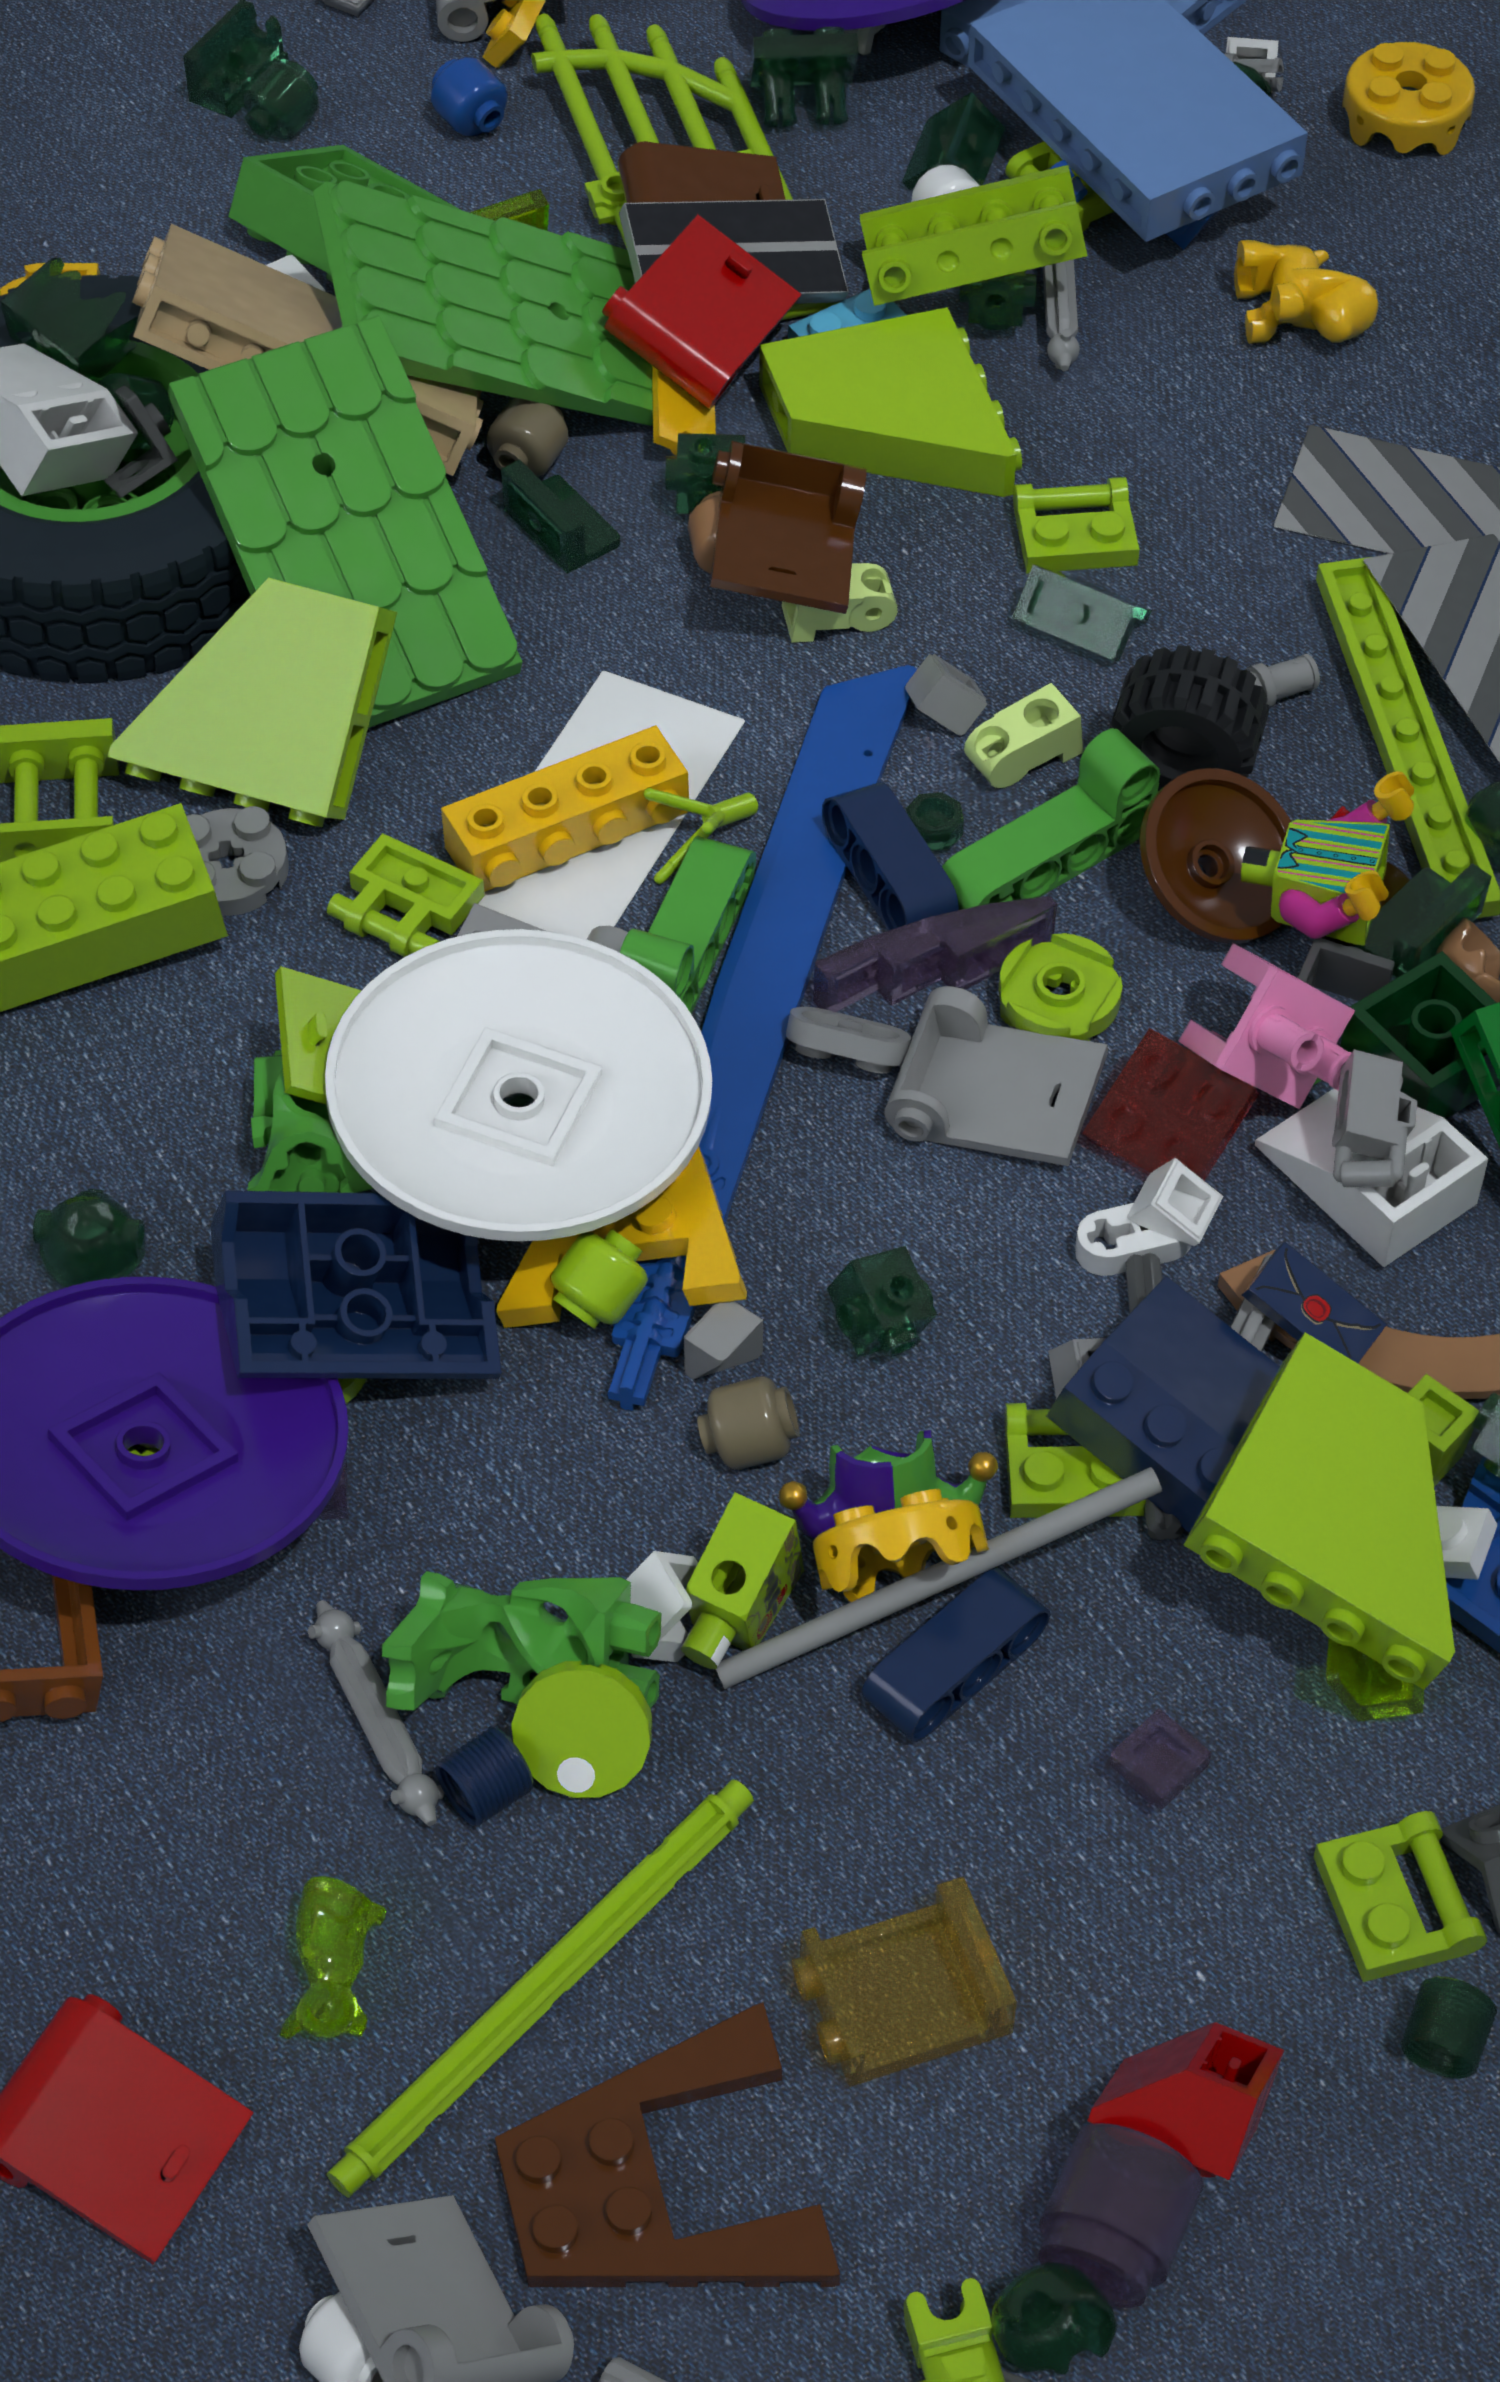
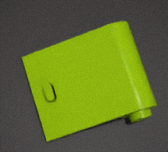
M280 966L275 973L285 1093L326 1104L325 1070L332 1037L343 1014L362 990Z

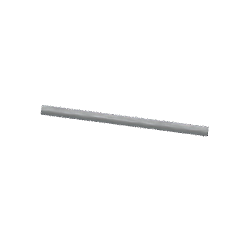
M1149 1467L988 1540L989 1550L977 1553L975 1546L970 1548L968 1559L963 1562L949 1565L941 1561L726 1658L720 1662L716 1669L724 1689L732 1687L1161 1493L1162 1487L1152 1467Z

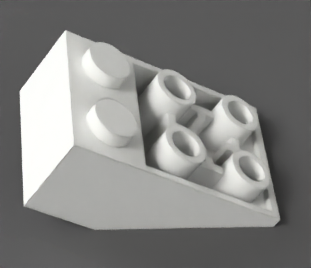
M25 343L0 347V466L19 494L26 496L105 480L114 474L138 432L109 390Z
M1333 1088L1257 1138L1255 1146L1380 1265L1386 1267L1478 1203L1488 1158L1445 1118L1417 1107L1415 1127L1407 1136L1402 1179L1396 1181L1394 1186L1343 1187L1342 1183L1337 1182L1333 1177L1336 1148L1332 1146V1138L1335 1130L1339 1092ZM1354 1152L1351 1155V1161H1385L1389 1158V1153L1383 1160Z

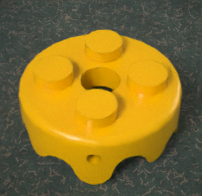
M1417 42L1379 44L1360 55L1350 66L1346 77L1342 107H1345L1348 114L1351 137L1357 145L1363 146L1371 141L1377 132L1387 136L1392 141L1395 150L1399 153H1408L1419 145L1432 143L1440 155H1446L1455 147L1465 121L1471 119L1475 97L1474 79L1469 69L1449 50ZM1403 87H1412L1418 90L1410 91L1403 89Z
M929 1489L900 1498L902 1507L875 1513L874 1506L867 1505L835 1513L833 1515L835 1526L820 1533L813 1541V1551L822 1591L833 1588L837 1592H843L844 1596L850 1602H853L874 1592L876 1576L879 1571H893L906 1578L925 1569L926 1561L934 1551L937 1552L943 1562L955 1565L967 1560L970 1548L974 1546L977 1553L989 1550L978 1505L970 1500H948V1498H942L940 1489Z

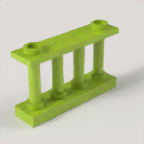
M1069 165L860 214V223L867 249L862 251V257L874 306L1088 256Z
M112 718L0 725V783L15 782L14 823H0V862L114 825L113 816L98 817V777L119 775V760L108 757L110 745L116 740ZM74 778V818L38 821L39 781Z

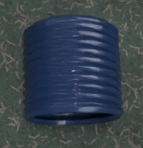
M492 1726L483 1731L481 1735L478 1734L476 1738H472L471 1742L468 1741L466 1745L457 1748L455 1752L452 1751L445 1759L442 1758L435 1766L436 1776L445 1795L461 1817L473 1826L479 1827L483 1822L485 1823L488 1819L492 1818L493 1815L501 1812L503 1808H507L508 1805H511L514 1801L516 1802L519 1798L523 1797L524 1794L526 1795L533 1790V1777L524 1757L502 1730Z

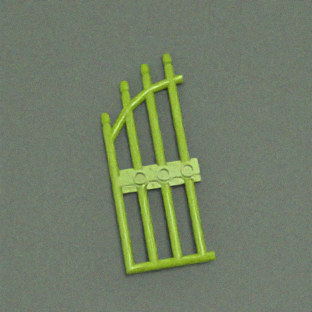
M546 13L537 16L535 22L536 31L545 51L532 53L533 69L536 74L554 72L598 179L584 183V189L588 196L595 219L597 218L599 225L605 223L617 225L625 246L626 242L619 216L623 204L626 203L620 172H617L575 70L606 69L637 143L643 141L659 143L630 73L664 80L693 147L717 150L693 97V94L732 112L748 148L747 150L737 152L774 156L741 81L737 76L736 70L727 58L720 57L714 62V73L718 82L678 62L666 32L657 24L649 26L646 30L647 42L653 56L621 50L611 32L608 21L601 14H594L589 18V30L597 49L566 50L555 21ZM779 169L785 199L793 200ZM839 302L795 304L781 321L815 314Z

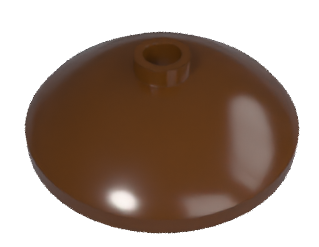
M1204 768L1186 772L1170 781L1158 791L1151 800L1143 817L1140 832V852L1148 882L1168 913L1195 934L1212 941L1227 944H1241L1258 940L1279 928L1282 923L1276 922L1271 917L1272 887L1241 882V868L1245 849L1247 846L1281 851L1291 820L1282 806L1268 791L1243 775L1217 768ZM1199 864L1203 866V868L1206 871V874L1203 873Z

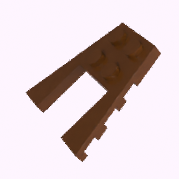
M764 2002L756 2004L495 2137L496 2152L528 2287H626V2282H667L668 2287H698V2282H744L745 2287H780V2282L820 2281V2287L840 2285V2272L821 2204L676 2240L673 2236L642 2114L782 2081V2066Z

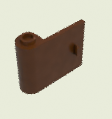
M643 141L635 143L626 149L618 160L626 203L786 200L775 156Z
M731 441L728 452L718 450L712 484L721 486L710 587L846 614L849 604L854 532L865 489L866 468Z

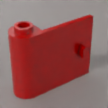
M697 215L629 291L622 286L615 291L602 310V313L608 317L604 329L708 409H711L733 382L745 361L795 305L802 294L704 218Z
M87 1994L83 2000L67 1997L0 2092V2180L18 2188H25L28 2182L32 2183L154 2265L254 2112L121 2024L123 2017L120 2012L104 1999L93 1994ZM161 2172L166 2178L164 2181L161 2178Z

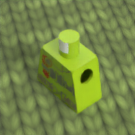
M734 1492L686 1587V1592L692 1600V1607L689 1613L693 1627L684 1641L681 1651L689 1659L703 1667L717 1669L730 1644L741 1650H746L760 1644L804 1572L795 1519Z

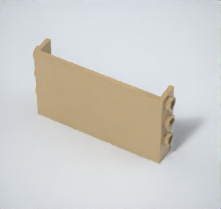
M172 223L164 240L154 236L144 259L143 269L137 282L138 287L132 303L141 306L133 337L208 370L245 358L250 359L254 355L298 341L303 342L304 339L343 327L336 296ZM407 375L416 394V404L445 466L446 473L453 476L465 449L471 450L481 429L483 419L479 418V414L483 406V400L479 398L482 391Z

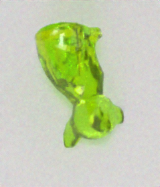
M326 1876L311 1877L304 1885L296 1917V1943L310 1987L282 2025L280 2036L285 2039H290L301 2030L316 2038L333 2039L344 2032L360 2037L366 2029L367 2015L358 2005L351 1987L364 1964V1945L367 1931L372 1926H381L385 1920L387 1910L383 1906L369 1900L355 1887L339 1879Z

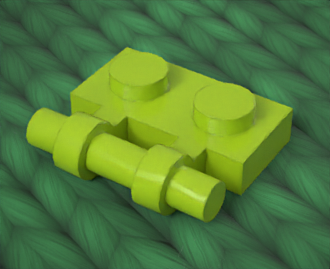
M382 833L349 872L351 888L360 892L358 896L352 900L339 893L334 894L328 903L327 914L343 921L346 930L361 937H365L368 934L389 943L390 951L406 957L426 946L440 942L425 934L431 926L453 935L467 918L474 903L478 904L485 896L484 880ZM385 905H388L405 913V916L399 922L379 912Z

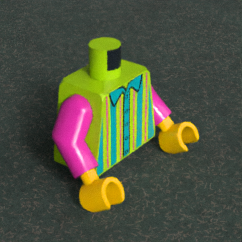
M1403 772L1389 773L1378 781L1374 788V794L1378 802L1368 800L1347 815L1325 821L1296 819L1290 822L1281 851L1252 846L1246 847L1241 868V882L1272 887L1271 917L1276 922L1295 927L1312 939H1320L1327 936L1355 945L1365 946L1371 921L1380 912L1381 906L1379 902L1386 900L1389 896V892L1383 883L1387 868L1390 824H1386V817L1389 816L1394 821L1405 820L1412 814L1414 802L1410 798L1414 794V787Z

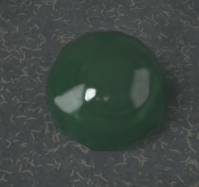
M1046 2262L1020 2273L1003 2288L1000 2295L995 2299L991 2316V2330L1003 2359L1025 2372L1052 2369L1061 2375L1069 2372L1072 2358L1081 2351L1086 2350L1093 2352L1099 2358L1104 2357L1110 2349L1118 2328L1112 2306L1097 2283L1074 2265L1059 2262Z

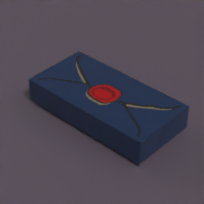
M1283 1242L1274 1251L1242 1293L1246 1300L1297 1341L1306 1332L1356 1363L1360 1362L1387 1325L1286 1242Z

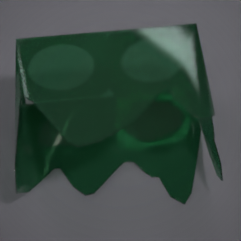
M60 257L51 258L0 301L9 336L17 341L18 344H23L15 333L20 331L30 332L33 337L25 342L26 345L88 379L99 383L136 347L137 344L132 341L128 342L129 335L136 328L139 316L106 334V329L125 301L126 292H115L103 299L96 297L82 300L80 298L81 274L78 271L61 273L64 267L63 261Z

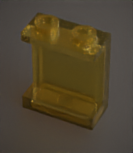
M964 1876L938 1884L934 1905L823 1941L820 1940L815 1927L801 1931L800 1957L791 1961L794 1978L802 1999L805 2002L815 1999L823 2019L822 2022L816 2024L823 2054L830 2066L838 2063L841 2064L849 2087L1013 2033L1017 2001Z

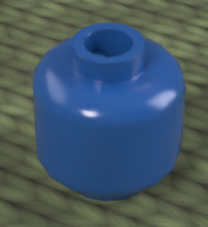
M474 57L452 59L444 63L437 70L432 79L431 103L434 110L456 132L463 136H477L483 132L494 130L501 123L504 117L508 93L504 83L481 61Z

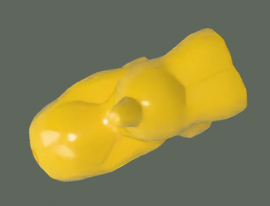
M1241 240L1238 242L1237 260L1234 269V285L1237 299H1252L1262 293L1271 291L1269 301L1263 303L1260 308L1246 311L1245 329L1249 344L1266 343L1276 333L1277 326L1281 323H1290L1295 327L1318 330L1320 335L1332 343H1341L1355 338L1374 323L1378 312L1376 290L1360 277L1319 268L1329 259V254L1325 250L1313 251L1307 246L1293 244L1276 246L1255 240Z

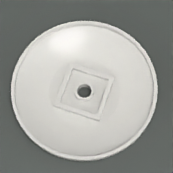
M526 929L492 930L453 937L426 946L394 963L367 984L345 1011L333 1034L325 1070L326 1104L331 1126L349 1162L369 1185L400 1209L437 1227L467 1236L503 1241H542L574 1236L617 1222L651 1202L670 1186L690 1162L705 1132L711 1107L712 1072L705 1040L697 1022L686 1005L668 985L635 960L596 942L567 934ZM515 1093H523L531 1096L535 1101L525 1107H513L506 1104L503 1099Z

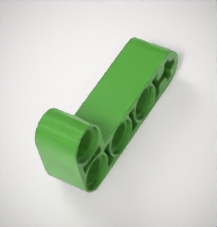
M1111 728L1097 735L1082 753L1077 785L960 850L943 864L942 868L955 888L959 911L975 927L986 928L1133 844L1140 838L1141 825L1147 807L1158 793L1159 767L1118 729Z
M696 836L690 844L649 931L645 932L632 928L626 935L620 950L621 954L635 960L668 985L686 1005L691 1014L747 897L756 867V852Z

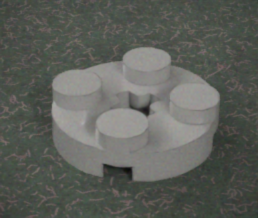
M249 806L243 809L227 808L213 810L202 815H187L188 822L214 887L222 916L239 915L258 909L267 902L266 894L274 889L278 881L280 888L282 887L289 871L286 844L281 831L270 821L269 814L263 808L257 806ZM225 856L238 857L234 859V866L230 868H222L220 861L217 860Z

